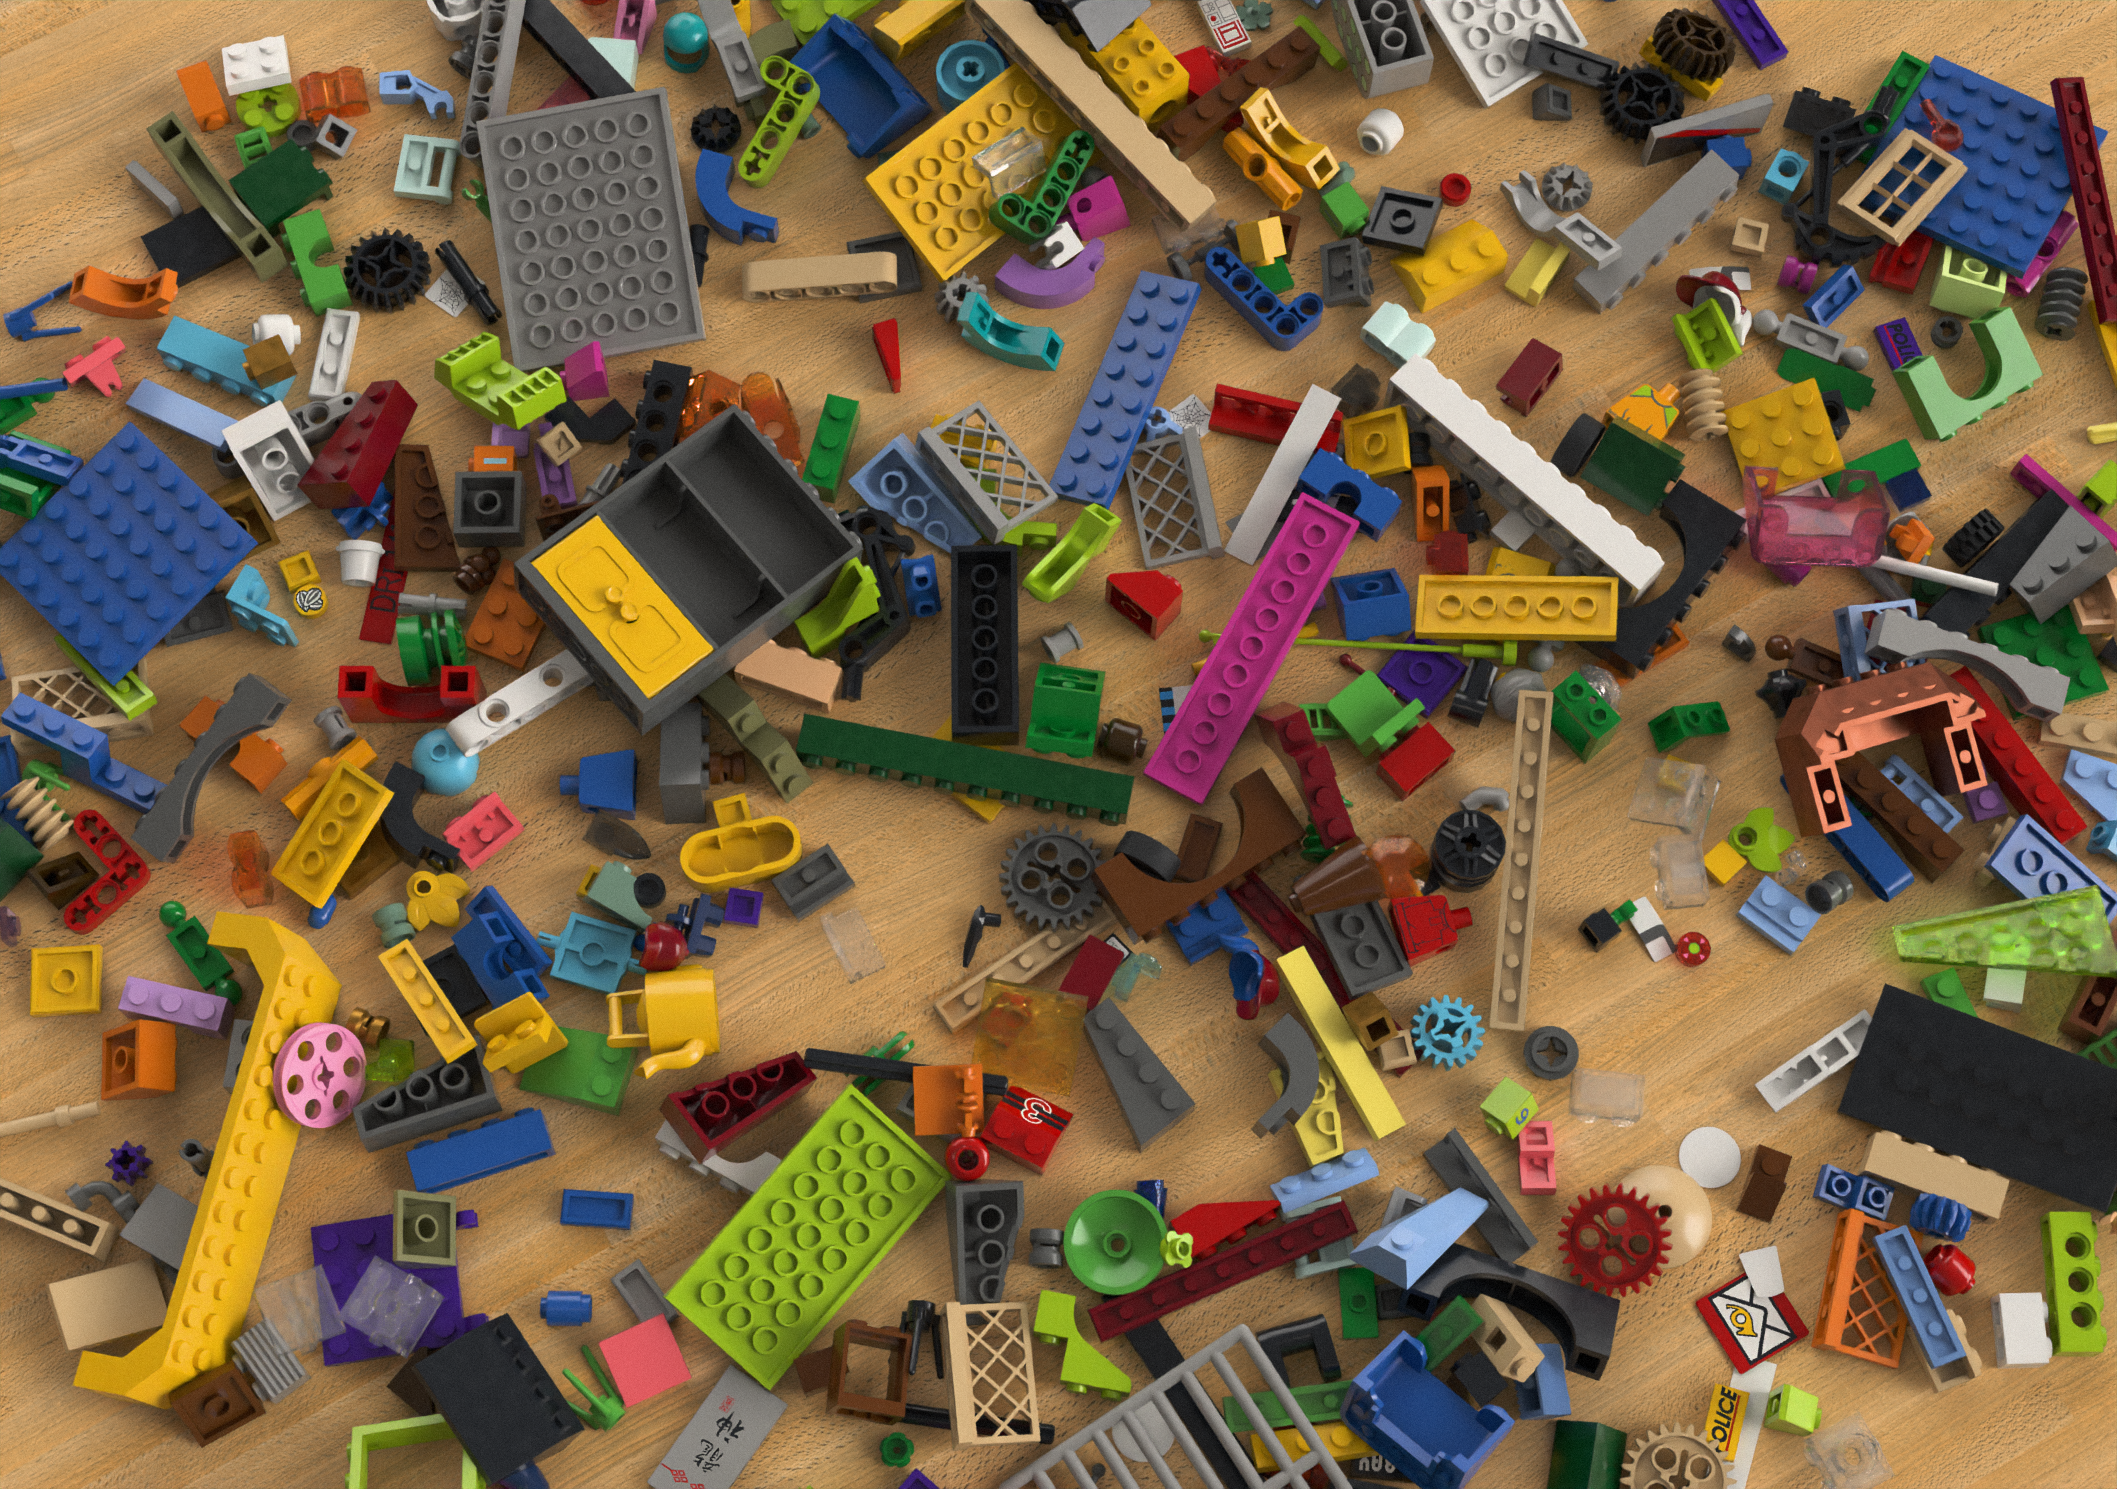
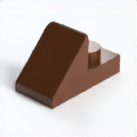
M1759 1144L1756 1147L1736 1211L1769 1223L1786 1189L1787 1183L1784 1181L1792 1156Z

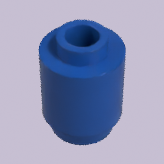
M549 1290L547 1298H541L540 1317L541 1319H547V1326H582V1323H591L592 1295L583 1294V1291Z

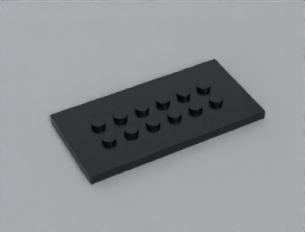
M1884 984L1837 1112L1880 1129L1896 1133L1914 1142L1929 1145L1943 1153L1962 1157L1967 1162L1994 1170L2001 1175L2103 1214L2107 1213L2117 1185V1120L2114 1118L2117 1113V1069L1889 984Z

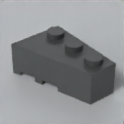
M2070 505L2012 580L2010 586L2020 605L2041 625L2117 567V555L2110 541Z
M702 702L685 703L661 721L659 787L666 824L706 823L705 790H709L710 783L709 770H705V763H709L710 747L709 742H705V736L710 735L709 715L703 716Z

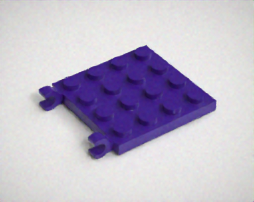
M474 1210L456 1213V1230L479 1227L477 1213H474ZM393 1214L311 1227L324 1365L327 1368L413 1354L419 1347L427 1346L431 1350L442 1349L489 1321V1316H486V1313L464 1318L457 1250L456 1266L401 1269L393 1262Z

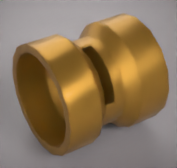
M356 1007L352 1011L345 1028L351 1031L358 1040L365 1042L367 1047L379 1050L388 1035L391 1020L382 1015L372 1016L368 1010Z

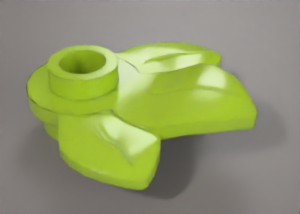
M1762 807L1749 812L1744 823L1737 824L1731 829L1728 835V844L1740 856H1746L1755 869L1774 873L1782 869L1778 854L1791 846L1795 841V836L1786 829L1773 824V808ZM1746 836L1749 839L1750 844H1741L1739 841V837Z

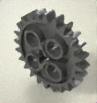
M1052 823L1050 832L1047 833L1041 825H1038V835L1036 836L1029 830H1026L1025 842L1015 838L1014 844L1017 851L1007 848L1006 856L1011 861H1001V869L1007 872L999 874V882L1006 884L1001 887V895H1011L1006 900L1007 908L1017 905L1014 916L1018 918L1026 914L1025 922L1027 926L1032 924L1034 920L1038 921L1039 931L1043 930L1046 923L1051 924L1053 933H1056L1058 923L1061 922L1067 931L1070 930V921L1072 920L1082 925L1083 913L1092 918L1094 910L1091 904L1101 907L1102 899L1097 895L1100 892L1090 877L1095 868L1107 862L1106 860H1098L1102 855L1101 848L1091 850L1093 838L1091 837L1083 842L1081 841L1082 830L1077 831L1072 836L1070 835L1069 825H1066L1061 833L1057 831L1055 823ZM1050 850L1057 857L1052 861H1044L1039 855L1043 851ZM1028 863L1035 864L1037 868L1028 867ZM1074 866H1079L1085 869L1086 873L1081 877H1073L1068 871ZM1056 873L1060 875V880L1055 878L1053 882L1048 881V876L1053 877ZM1028 878H1034L1039 881L1040 885L1035 889L1029 890L1022 883ZM1070 887L1079 888L1081 891L1076 893ZM1057 894H1063L1069 898L1067 904L1059 906L1055 905L1051 899Z

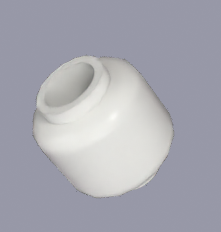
M1384 108L1372 110L1357 129V137L1362 149L1369 154L1382 156L1388 154L1394 148L1404 133L1403 124L1398 115Z
M288 314L261 315L258 322L252 324L253 345L279 334L290 356L294 351V345L301 343L300 326L293 325L292 318Z

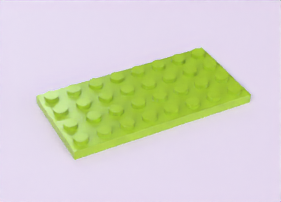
M848 1084L663 1298L764 1388L770 1391L794 1363L793 1359L800 1356L945 1186V1181H949L952 1178V1175L852 1084Z

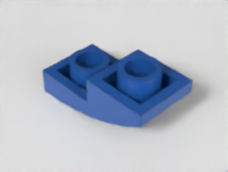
M1825 1164L1821 1167L1813 1198L1845 1210L1851 1208L1864 1212L1865 1216L1885 1221L1895 1188L1868 1176L1858 1177L1830 1164Z

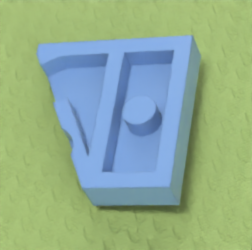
M2071 749L2067 754L2059 783L2071 794L2078 796L2081 803L2090 812L2094 810L2105 821L2117 820V764Z

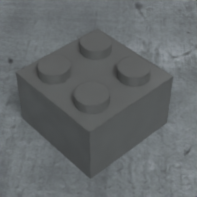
M522 471L455 472L453 534L459 547H525L527 485Z

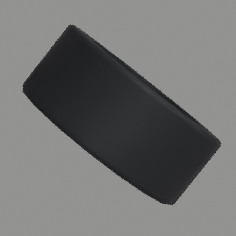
M1586 413L1581 414L1562 439L1550 463L1554 464L1559 471L1570 478L1574 477L1592 454L1606 426Z
M1132 830L1124 834L1114 851V857L1122 852L1140 871L1164 882L1172 881L1181 864L1178 856L1161 842Z

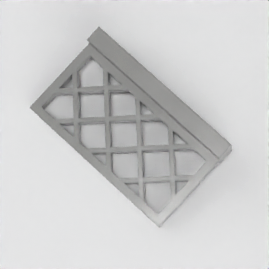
M979 400L931 429L928 426L918 432L915 449L993 545L1003 540L1007 532L1058 500L1057 494ZM977 413L985 423L984 430L965 427L966 419ZM946 431L959 433L958 446L944 443L939 435ZM964 435L983 438L981 450L962 447ZM986 440L1000 441L1004 446V454L985 451ZM961 454L980 458L978 470L965 468L960 462ZM984 459L1002 462L1001 474L982 471ZM1006 463L1020 465L1024 470V477L1019 478L1005 475ZM981 479L999 482L998 494L984 492L980 487ZM1003 484L1022 486L1021 499L1002 495ZM1026 487L1039 489L1045 498L1039 502L1026 500ZM1001 503L1019 506L1018 515L1008 521L1000 511Z
M1196 426L1183 429L1184 433L1136 444L1132 455L1145 453L1152 458L1143 471L1132 466L1131 458L1127 465L1126 474L1147 570L1211 556L1212 559L1225 557ZM1180 444L1182 453L1175 464L1161 457L1167 447ZM1157 461L1171 468L1162 483L1148 475ZM1183 462H1184L1185 470H1183L1182 468H1180V466H1181V464H1182ZM1176 472L1188 480V484L1181 494L1167 486ZM1134 473L1139 476L1138 479L1136 480V482H1135ZM1144 480L1158 487L1149 501L1139 496L1137 492ZM1163 491L1177 498L1168 512L1154 505ZM1189 492H1190V494H1191V499H1192V500H1190V499H1188V498L1186 497ZM1182 502L1194 508V514L1187 524L1173 516ZM1140 503L1145 505V508L1142 511ZM1151 509L1164 517L1156 531L1145 526L1143 521ZM1169 521L1184 528L1175 542L1160 535ZM1195 522H1197L1198 530L1192 527ZM1188 532L1200 538L1202 548L1187 551L1180 544ZM1146 533L1151 535L1149 541L1147 540ZM1157 539L1171 547L1165 557L1151 560L1150 549Z

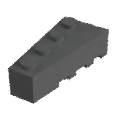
M1109 997L1082 1017L1081 1028L1099 1067L1103 1071L1110 1091L1116 1099L1123 1119L1134 1138L1135 1145L1139 1153H1141L1194 1111L1195 1102Z
M479 1035L473 1037L478 1046L451 1063L447 1064L443 1056H441V1060L424 1070L419 1069L409 1075V1079L395 1087L392 1085L352 1108L360 1140L368 1153L502 1111L492 1072L490 1073L482 1063L486 1050Z

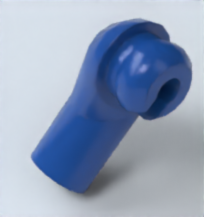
M333 894L330 895L322 909L312 905L307 919L308 924L312 928L321 929L330 921L337 906V901Z

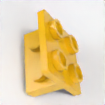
M527 992L477 1018L474 1023L475 1028L488 1043L482 1063L490 1073L506 1066L512 1074H515L567 1047L568 1044L567 1038L531 992Z

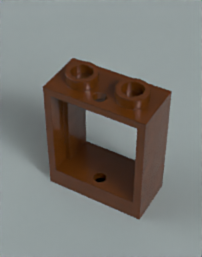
M858 1319L848 1320L834 1330L825 1413L893 1426L905 1417L912 1335L901 1333V1329L894 1326L871 1327L868 1326L866 1321ZM849 1343L891 1351L886 1400L844 1392Z

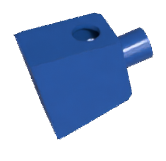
M634 749L581 758L579 775L560 776V794L579 795V805L582 812L636 820L638 759Z

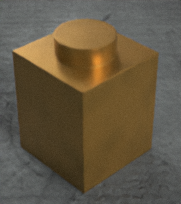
M279 334L243 349L247 361L242 363V366L249 380L253 381L256 379L261 390L298 374Z
M1372 991L1342 1007L1355 1036L1369 1051L1399 1035L1388 1008Z

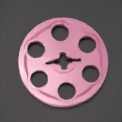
M312 1023L294 1032L282 1046L273 1071L274 1095L282 1112L295 1123L313 1128L330 1127L344 1120L353 1111L352 1108L356 1107L359 1103L366 1085L367 1061L363 1047L351 1031L335 1024ZM331 1033H334L336 1044L332 1050L328 1051L326 1039ZM305 1041L308 1045V1052L305 1058L300 1060L297 1053L298 1047ZM351 1057L353 1069L346 1076L343 1071V1065ZM322 1070H323V1071H324V1072H323V1075L319 1077V1081H318V1080H317V1075H320V1074L322 1073ZM292 1075H295L297 1087L294 1092L289 1093L287 1082ZM341 1091L343 1101L340 1107L335 1109L333 1097L336 1092ZM309 1100H313L315 1111L311 1117L307 1118L305 1106Z

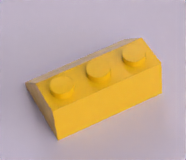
M902 0L898 4L899 8L891 14L886 11L874 20V27L870 36L895 65L965 15L967 11L964 7L967 0Z
M1471 219L1429 240L1424 256L1405 252L1391 259L1390 264L1423 314L1503 273L1509 255L1493 230Z

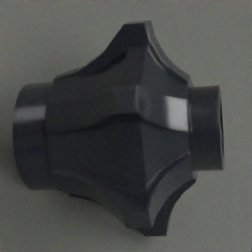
M1787 668L1768 672V679L1764 685L1755 691L1756 696L1768 705L1770 711H1773L1774 719L1785 717L1792 700L1801 697L1802 691L1807 685L1806 679H1798L1788 674Z

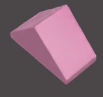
M619 0L613 39L636 40L638 54H642L658 16L655 0Z

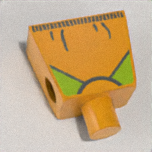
M1670 383L1665 384L1658 392L1649 384H1643L1611 406L1605 412L1601 423L1608 429L1610 423L1619 416L1663 441L1679 416L1680 412L1673 404L1681 397V394Z

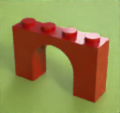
M339 666L337 698L352 723H450L462 713L487 698V690L476 666H441L440 684L430 687H406L388 683L379 677L374 666Z

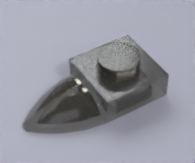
M601 808L596 812L582 838L583 841L609 856L615 854L632 860H642L651 857L645 840L635 829Z

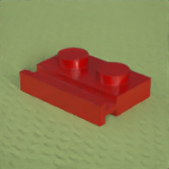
M1914 230L1899 247L1895 244L1887 243L1878 252L1869 274L1868 282L1872 284L1873 282L1881 283L1883 287L1913 295L1934 244V239Z

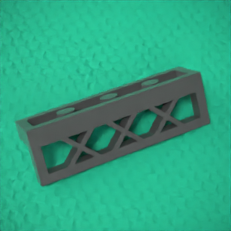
M1456 1128L1448 1132L1443 1140L1423 1153L1424 1158L1449 1192L1461 1187L1489 1201V1207L1473 1225L1497 1258L1513 1263L1534 1248L1538 1243L1537 1239Z

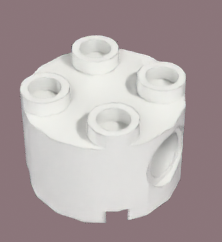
M426 0L432 20L437 30L442 33L446 40H464L467 35L475 37L479 35L484 0Z

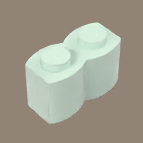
M1387 301L1362 327L1360 338L1377 353L1385 356L1398 369L1415 353L1422 359L1425 358L1436 342L1433 331L1423 323L1418 324L1410 320L1407 311L1402 306L1391 304Z

